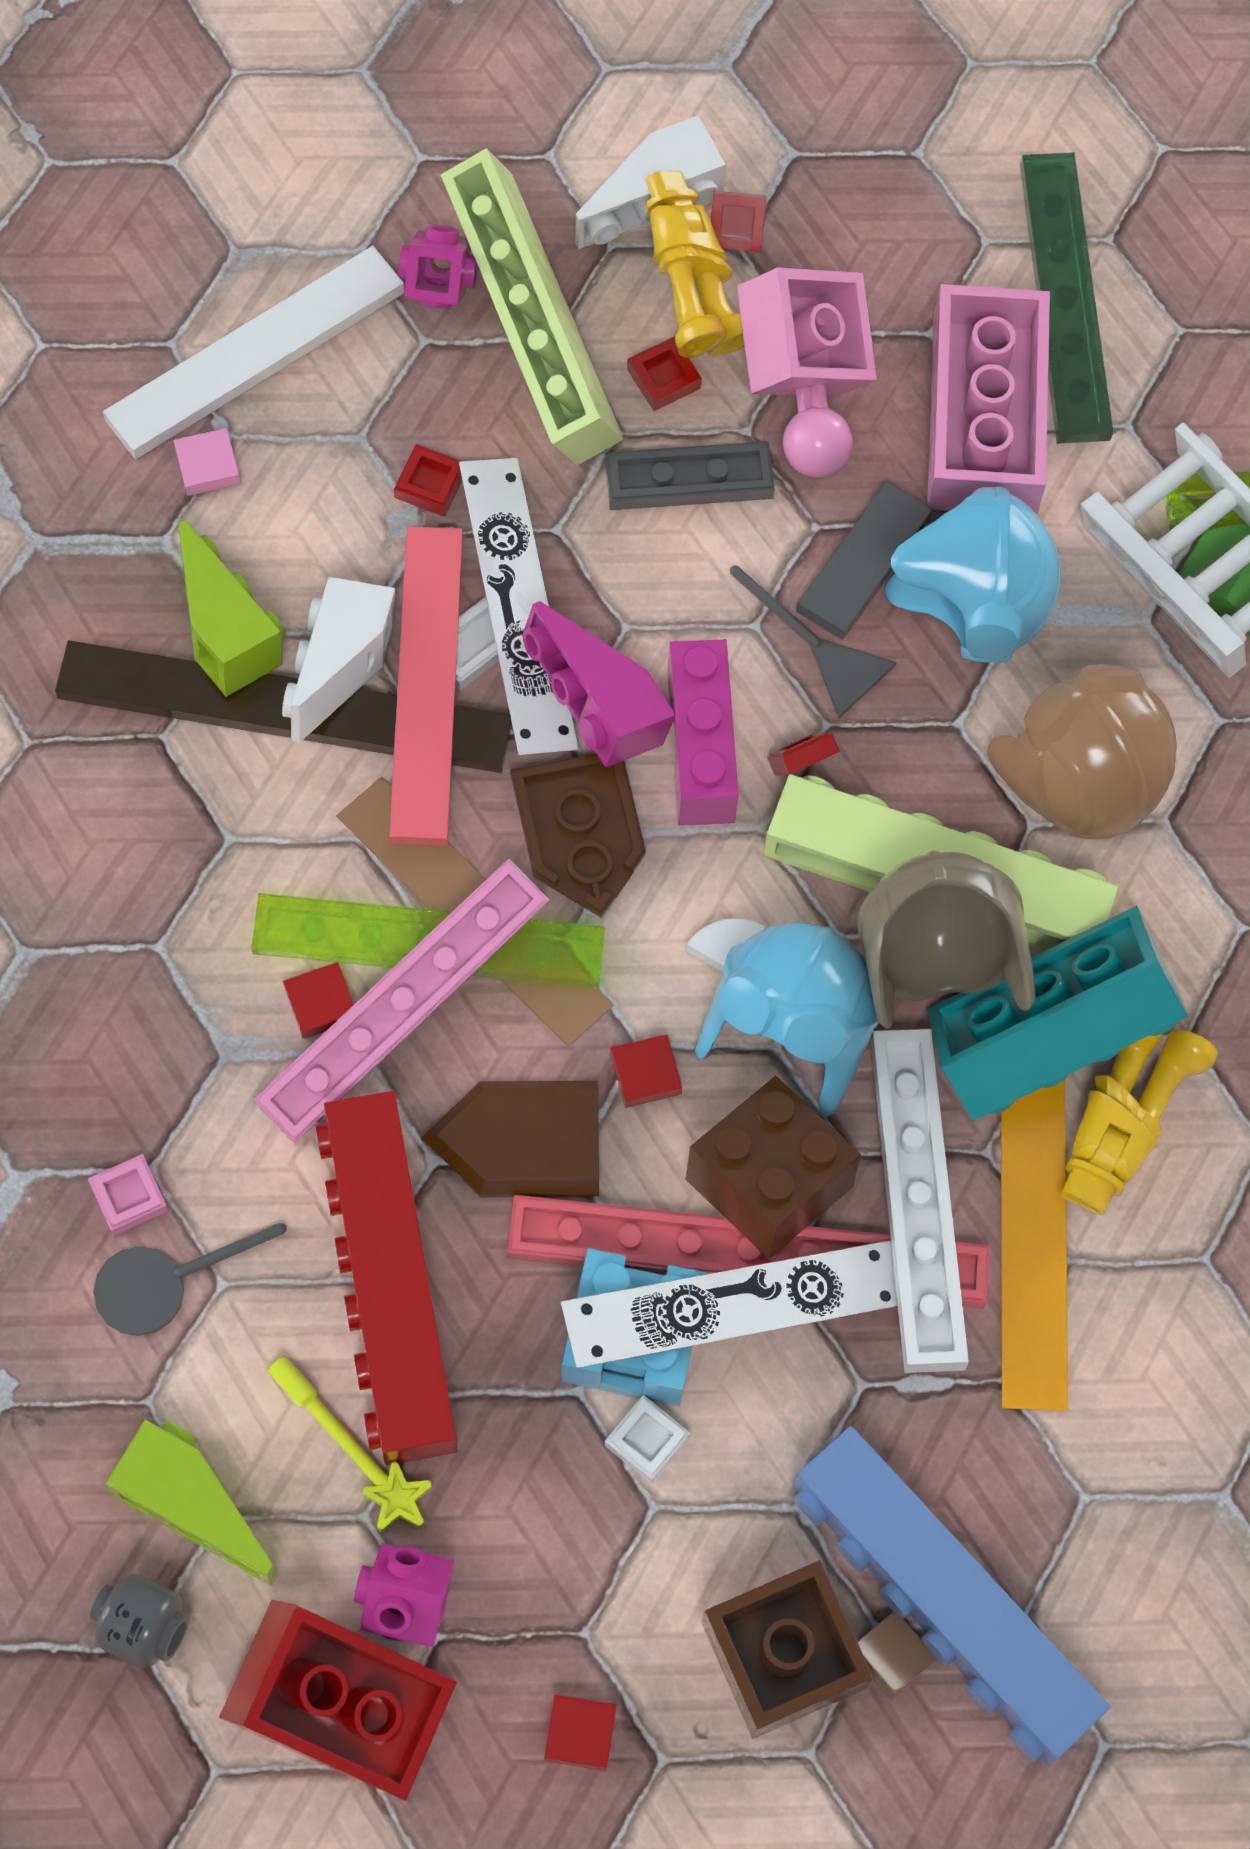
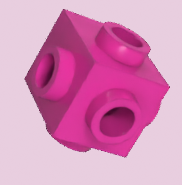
M429 225L426 227V231L418 230L409 245L402 246L398 275L400 278H406L404 298L419 300L420 304L428 307L448 308L451 305L458 306L466 292V287L475 288L478 264L474 255L470 254L471 247L467 238L458 236V229L444 225ZM434 259L451 261V267L447 269L439 268L435 264Z
M382 1543L373 1567L362 1565L359 1573L354 1602L364 1604L360 1630L379 1634L389 1640H404L434 1647L446 1609L455 1560L426 1554L414 1547H396Z

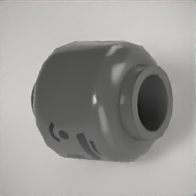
M138 1574L127 1575L115 1587L106 1584L97 1595L90 1612V1618L97 1621L95 1638L98 1646L102 1650L141 1668L152 1667L159 1660L168 1662L180 1647L189 1625V1616L183 1613L184 1605L181 1595Z

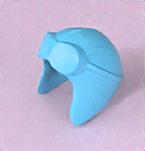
M1000 486L980 487L969 497H966L961 504L897 547L891 557V566L895 574L885 586V595L894 606L912 612L932 615L950 626L960 639V654L963 658L978 662H1008L1012 658L1014 650L1032 639L1043 628L1049 618L1060 590V559L1054 540L1046 526L1026 503L1009 493L1007 488Z
M803 922L772 925L729 950L723 967L724 972L695 1047V1055L697 1060L703 1059L707 1055L727 1021L732 1027L745 1034L773 1039L783 1045L795 1057L808 1062L824 1063L825 1074L819 1101V1112L824 1118H827L836 1112L864 1055L872 1032L879 1023L871 994L866 961L851 942L837 934L831 927H821Z

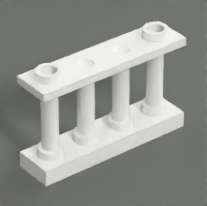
M1183 422L1175 428L1177 453L1180 456L1176 461L1122 504L1115 501L1111 505L1096 491L1080 504L1085 530L1216 666L1230 678L1246 665L1245 641L1247 638L1245 634L1250 630V602L1232 616L1224 614L1222 617L1207 603L1210 602L1208 596L1250 563V534L1195 578L1187 576L1183 579L1171 567L1173 564L1171 558L1232 509L1250 526V488L1221 460L1222 454L1209 436L1204 433L1197 436ZM1195 473L1217 493L1158 541L1151 538L1147 542L1135 530L1137 527L1135 521Z

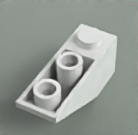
M699 115L650 133L576 213L575 244L578 249L594 243L598 245L606 244L617 238L621 233L642 225L651 226L646 208V202L651 198L646 177L655 172L681 171L687 188L693 189L698 193L699 200L695 204L706 206L713 201L714 190L724 191L726 164Z
M328 577L322 599L313 598L308 617V631H312L310 641H300L296 656L295 672L300 674L297 684L288 683L283 700V717L291 718L292 742L300 743L383 667L394 628L395 588Z

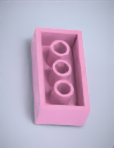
M940 285L933 318L927 505L933 508V510L950 511L961 504L966 497H969L978 488L1000 486L1007 488L1009 493L1021 499L1036 515L1038 514L1046 487L1050 291Z

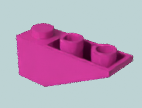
M543 602L533 603L522 634L525 649L534 661H539L551 680L552 691L560 704L568 707L579 725L583 742L590 750H595L604 766L607 768L663 746L675 719V713L649 672Z

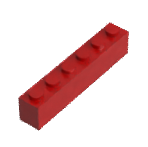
M395 1090L325 1102L324 1108L327 1122L315 1124L321 1160L333 1158L336 1179L326 1180L325 1186L330 1215H343L346 1236L334 1238L340 1274L352 1272L356 1294L345 1295L344 1300L350 1332L362 1330L365 1352L354 1354L360 1391L372 1389L375 1412L364 1413L369 1449L382 1448L385 1466L391 1465L394 1461L399 1464L458 1453Z

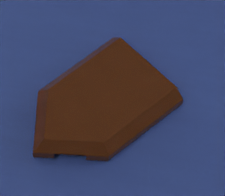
M596 753L510 770L533 877L598 917L603 918L646 856L625 762L622 761L606 768Z
M480 1081L421 1137V1142L437 1157L440 1156L463 1178V1182L479 1197H514V1195L530 1197L599 1196L598 1081Z

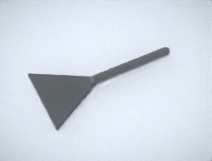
M735 565L730 568V574L810 645L838 718L845 714L896 666V662L819 639L740 567Z

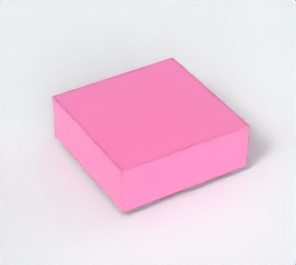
M227 428L173 440L187 496L241 484Z
M143 1154L88 1178L113 1236L168 1212L166 1203Z

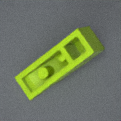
M145 1419L106 1482V1486L112 1496L272 1586L278 1576L273 1563L200 1451L193 1447L197 1438L170 1421L166 1420L160 1428Z

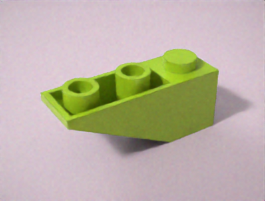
M185 519L179 522L178 525L194 659L227 697L283 665L281 640L285 638V634L276 615L269 609L263 611L254 601L250 587L243 576L238 572L231 574L221 562L219 551L213 541L207 535L200 537Z

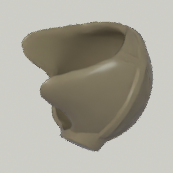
M933 850L925 855H919L901 862L878 881L877 886L868 894L860 907L857 926L859 938L864 948L877 1020L884 1028H889L893 1024L894 996L904 1000L922 1001L934 995L948 992L976 994L997 986L1003 980L1008 984L1012 996L1021 1010H1029L1035 1001V985L1029 941L1023 917V901L1019 888L1009 876L993 865L984 863L982 860L971 855Z

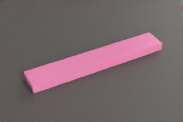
M508 859L266 1087L253 1102L295 1145L326 1115L325 1102L342 1100L549 903V899Z

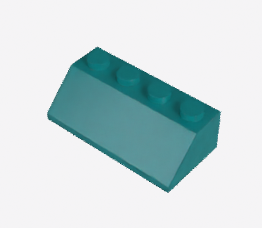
M1138 906L1128 909L1031 957L1035 1001L1029 1010H1021L1018 1007L1005 980L1001 981L997 986L980 993L964 994L960 992L927 1009L941 1069L972 1121L989 1113L1002 1112L1010 1107L1015 1100L1040 1088L1053 1087L1061 1083L1069 1074L1094 1062L1109 1060L1116 1056L1121 1049L1147 1036L1165 1033L1176 1022L1188 1017L1178 988Z

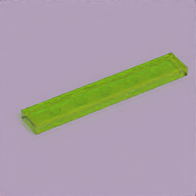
M258 893L251 950L255 955L393 968L452 912ZM530 920L472 976L599 988L605 927Z

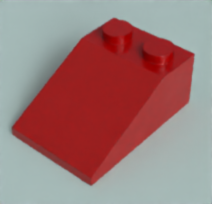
M272 1599L218 1718L406 1801L457 1681L298 1605Z

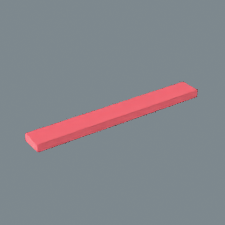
M514 1195L507 1258L584 1266L587 1248L625 1255V1267L666 1275L668 1265L713 1274L891 1241V1237L887 1234L807 1226L773 1257L768 1259L725 1217ZM955 1242L962 1306L984 1309L987 1302L990 1245Z

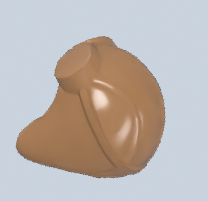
M1114 664L1088 665L1082 668L1077 675L1048 687L1035 699L1027 710L1024 717L1026 729L1021 735L1017 737L1009 735L997 736L988 745L987 755L993 768L1023 803L1062 831L1084 839L1112 838L1131 831L1147 818L1161 802L1172 781L1177 750L1174 725L1162 700L1146 686L1139 670Z

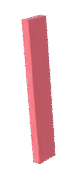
M407 527L389 833L390 844L448 846L463 529Z

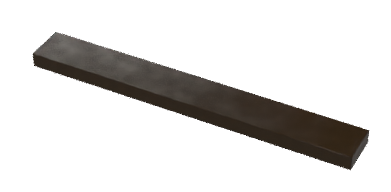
M68 640L55 692L57 699L291 738V718L283 717V700L288 683L297 684L298 678L267 673L226 697L196 661ZM358 689L304 740L394 755L397 695ZM455 705L452 765L502 773L512 727L510 714Z

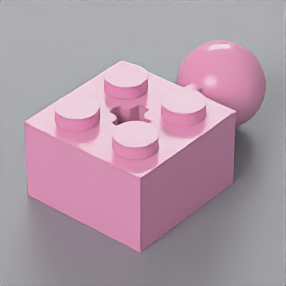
M775 268L737 286L751 394L796 395L798 414L790 420L784 431V454L789 464L799 473L812 478H823L833 475L843 468L849 460L853 449V436L850 426L839 413L829 409L827 397H836L877 381L863 273Z

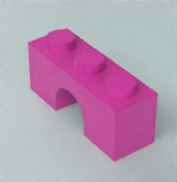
M727 639L670 642L667 673L669 702L675 713L673 721L675 731L674 775L678 826L735 823L739 795Z

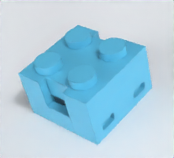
M587 1248L576 1299L707 1275V1273L668 1265L666 1275L625 1267V1255ZM568 1335L562 1362L561 1382L635 1398H641L644 1395L650 1401L680 1407L692 1346L576 1368Z

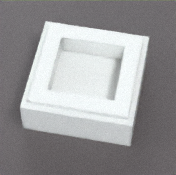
M643 1395L605 1440L604 1446L652 1484L689 1440L691 1433Z

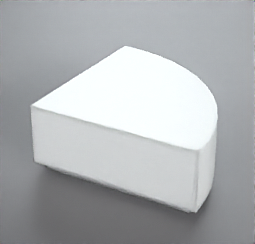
M746 919L720 920L705 926L695 933L686 944V952L723 973L725 959L729 950L733 946L745 942L752 935L765 930L766 927Z

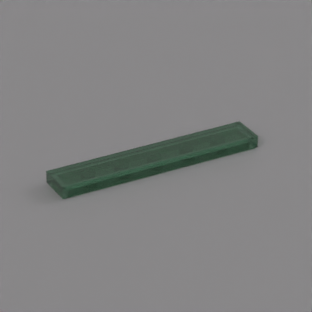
M1075 152L1022 155L1020 170L1036 290L1050 291L1048 382L1057 444L1111 441L1114 431Z

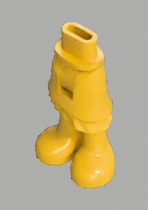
M660 171L650 174L646 177V183L651 198L646 202V208L651 221L654 240L653 262L659 265V273H667L671 279L678 325L675 343L679 355L684 358H693L708 351L709 356L714 357L744 349L741 314L735 315L732 312L722 283L729 281L733 271L726 264L727 254L721 248L704 206L695 204L699 200L697 191L687 188L681 171Z
M1172 1031L1162 1046L1157 1064L1138 1102L1130 1093L1145 1062L1163 1033L1156 1036H1147L1121 1049L1117 1054L1110 1075L1095 1076L1096 1091H1090L1088 1094L1087 1108L1073 1144L1072 1159L1065 1166L1070 1175L1061 1191V1195L1064 1198L1090 1212L1104 1215L1112 1197L1122 1195L1125 1184L1133 1178L1146 1157L1158 1145L1157 1138L1163 1133L1158 1123L1181 1081L1187 1076L1205 1073L1213 1067L1219 1053L1210 1041L1190 1031Z

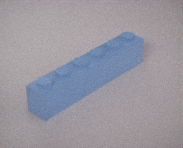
M851 1425L796 1474L792 1487L798 1492L794 1497V1501L800 1510L814 1524L819 1526L824 1521L840 1538L836 1543V1547L847 1562L857 1571L861 1572L867 1568L883 1585L878 1592L889 1608L900 1618L904 1619L907 1615H910L926 1632L921 1637L926 1648L943 1665L948 1666L953 1662L969 1679L965 1684L969 1695L987 1713L991 1714L996 1709L1013 1728L1008 1733L1010 1739L1029 1760L1035 1762L1041 1758L1049 1767L1111 1708L1108 1702Z

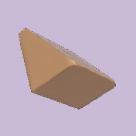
M894 1612L858 1641L874 1677L873 1681L890 1700L936 1660L919 1636Z

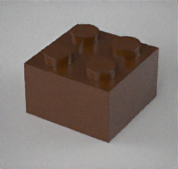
M775 1075L690 1146L685 1180L770 1259L853 1188L861 1154Z
M820 1560L704 1611L701 1622L752 1739L865 1690L874 1678Z

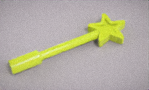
M284 1355L276 1360L267 1372L299 1408H307L375 1484V1486L364 1487L362 1493L365 1498L381 1506L377 1523L378 1531L384 1532L399 1517L415 1527L421 1528L424 1525V1521L416 1502L431 1490V1482L424 1480L406 1483L400 1466L395 1461L391 1463L389 1476H387L317 1398L318 1391L289 1358Z

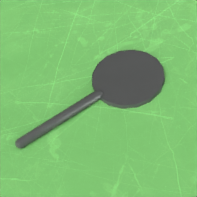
M278 1223L178 1267L170 1257L157 1249L138 1246L121 1250L105 1262L96 1276L93 1290L96 1309L106 1324L120 1333L141 1336L157 1332L169 1324L181 1308L184 1295L183 1277L284 1234L287 1230L286 1225Z

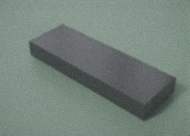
M769 441L605 453L610 510L774 499L775 487Z
M886 481L799 600L796 612L843 640L893 571L891 557L897 547L924 528L931 518L933 508Z

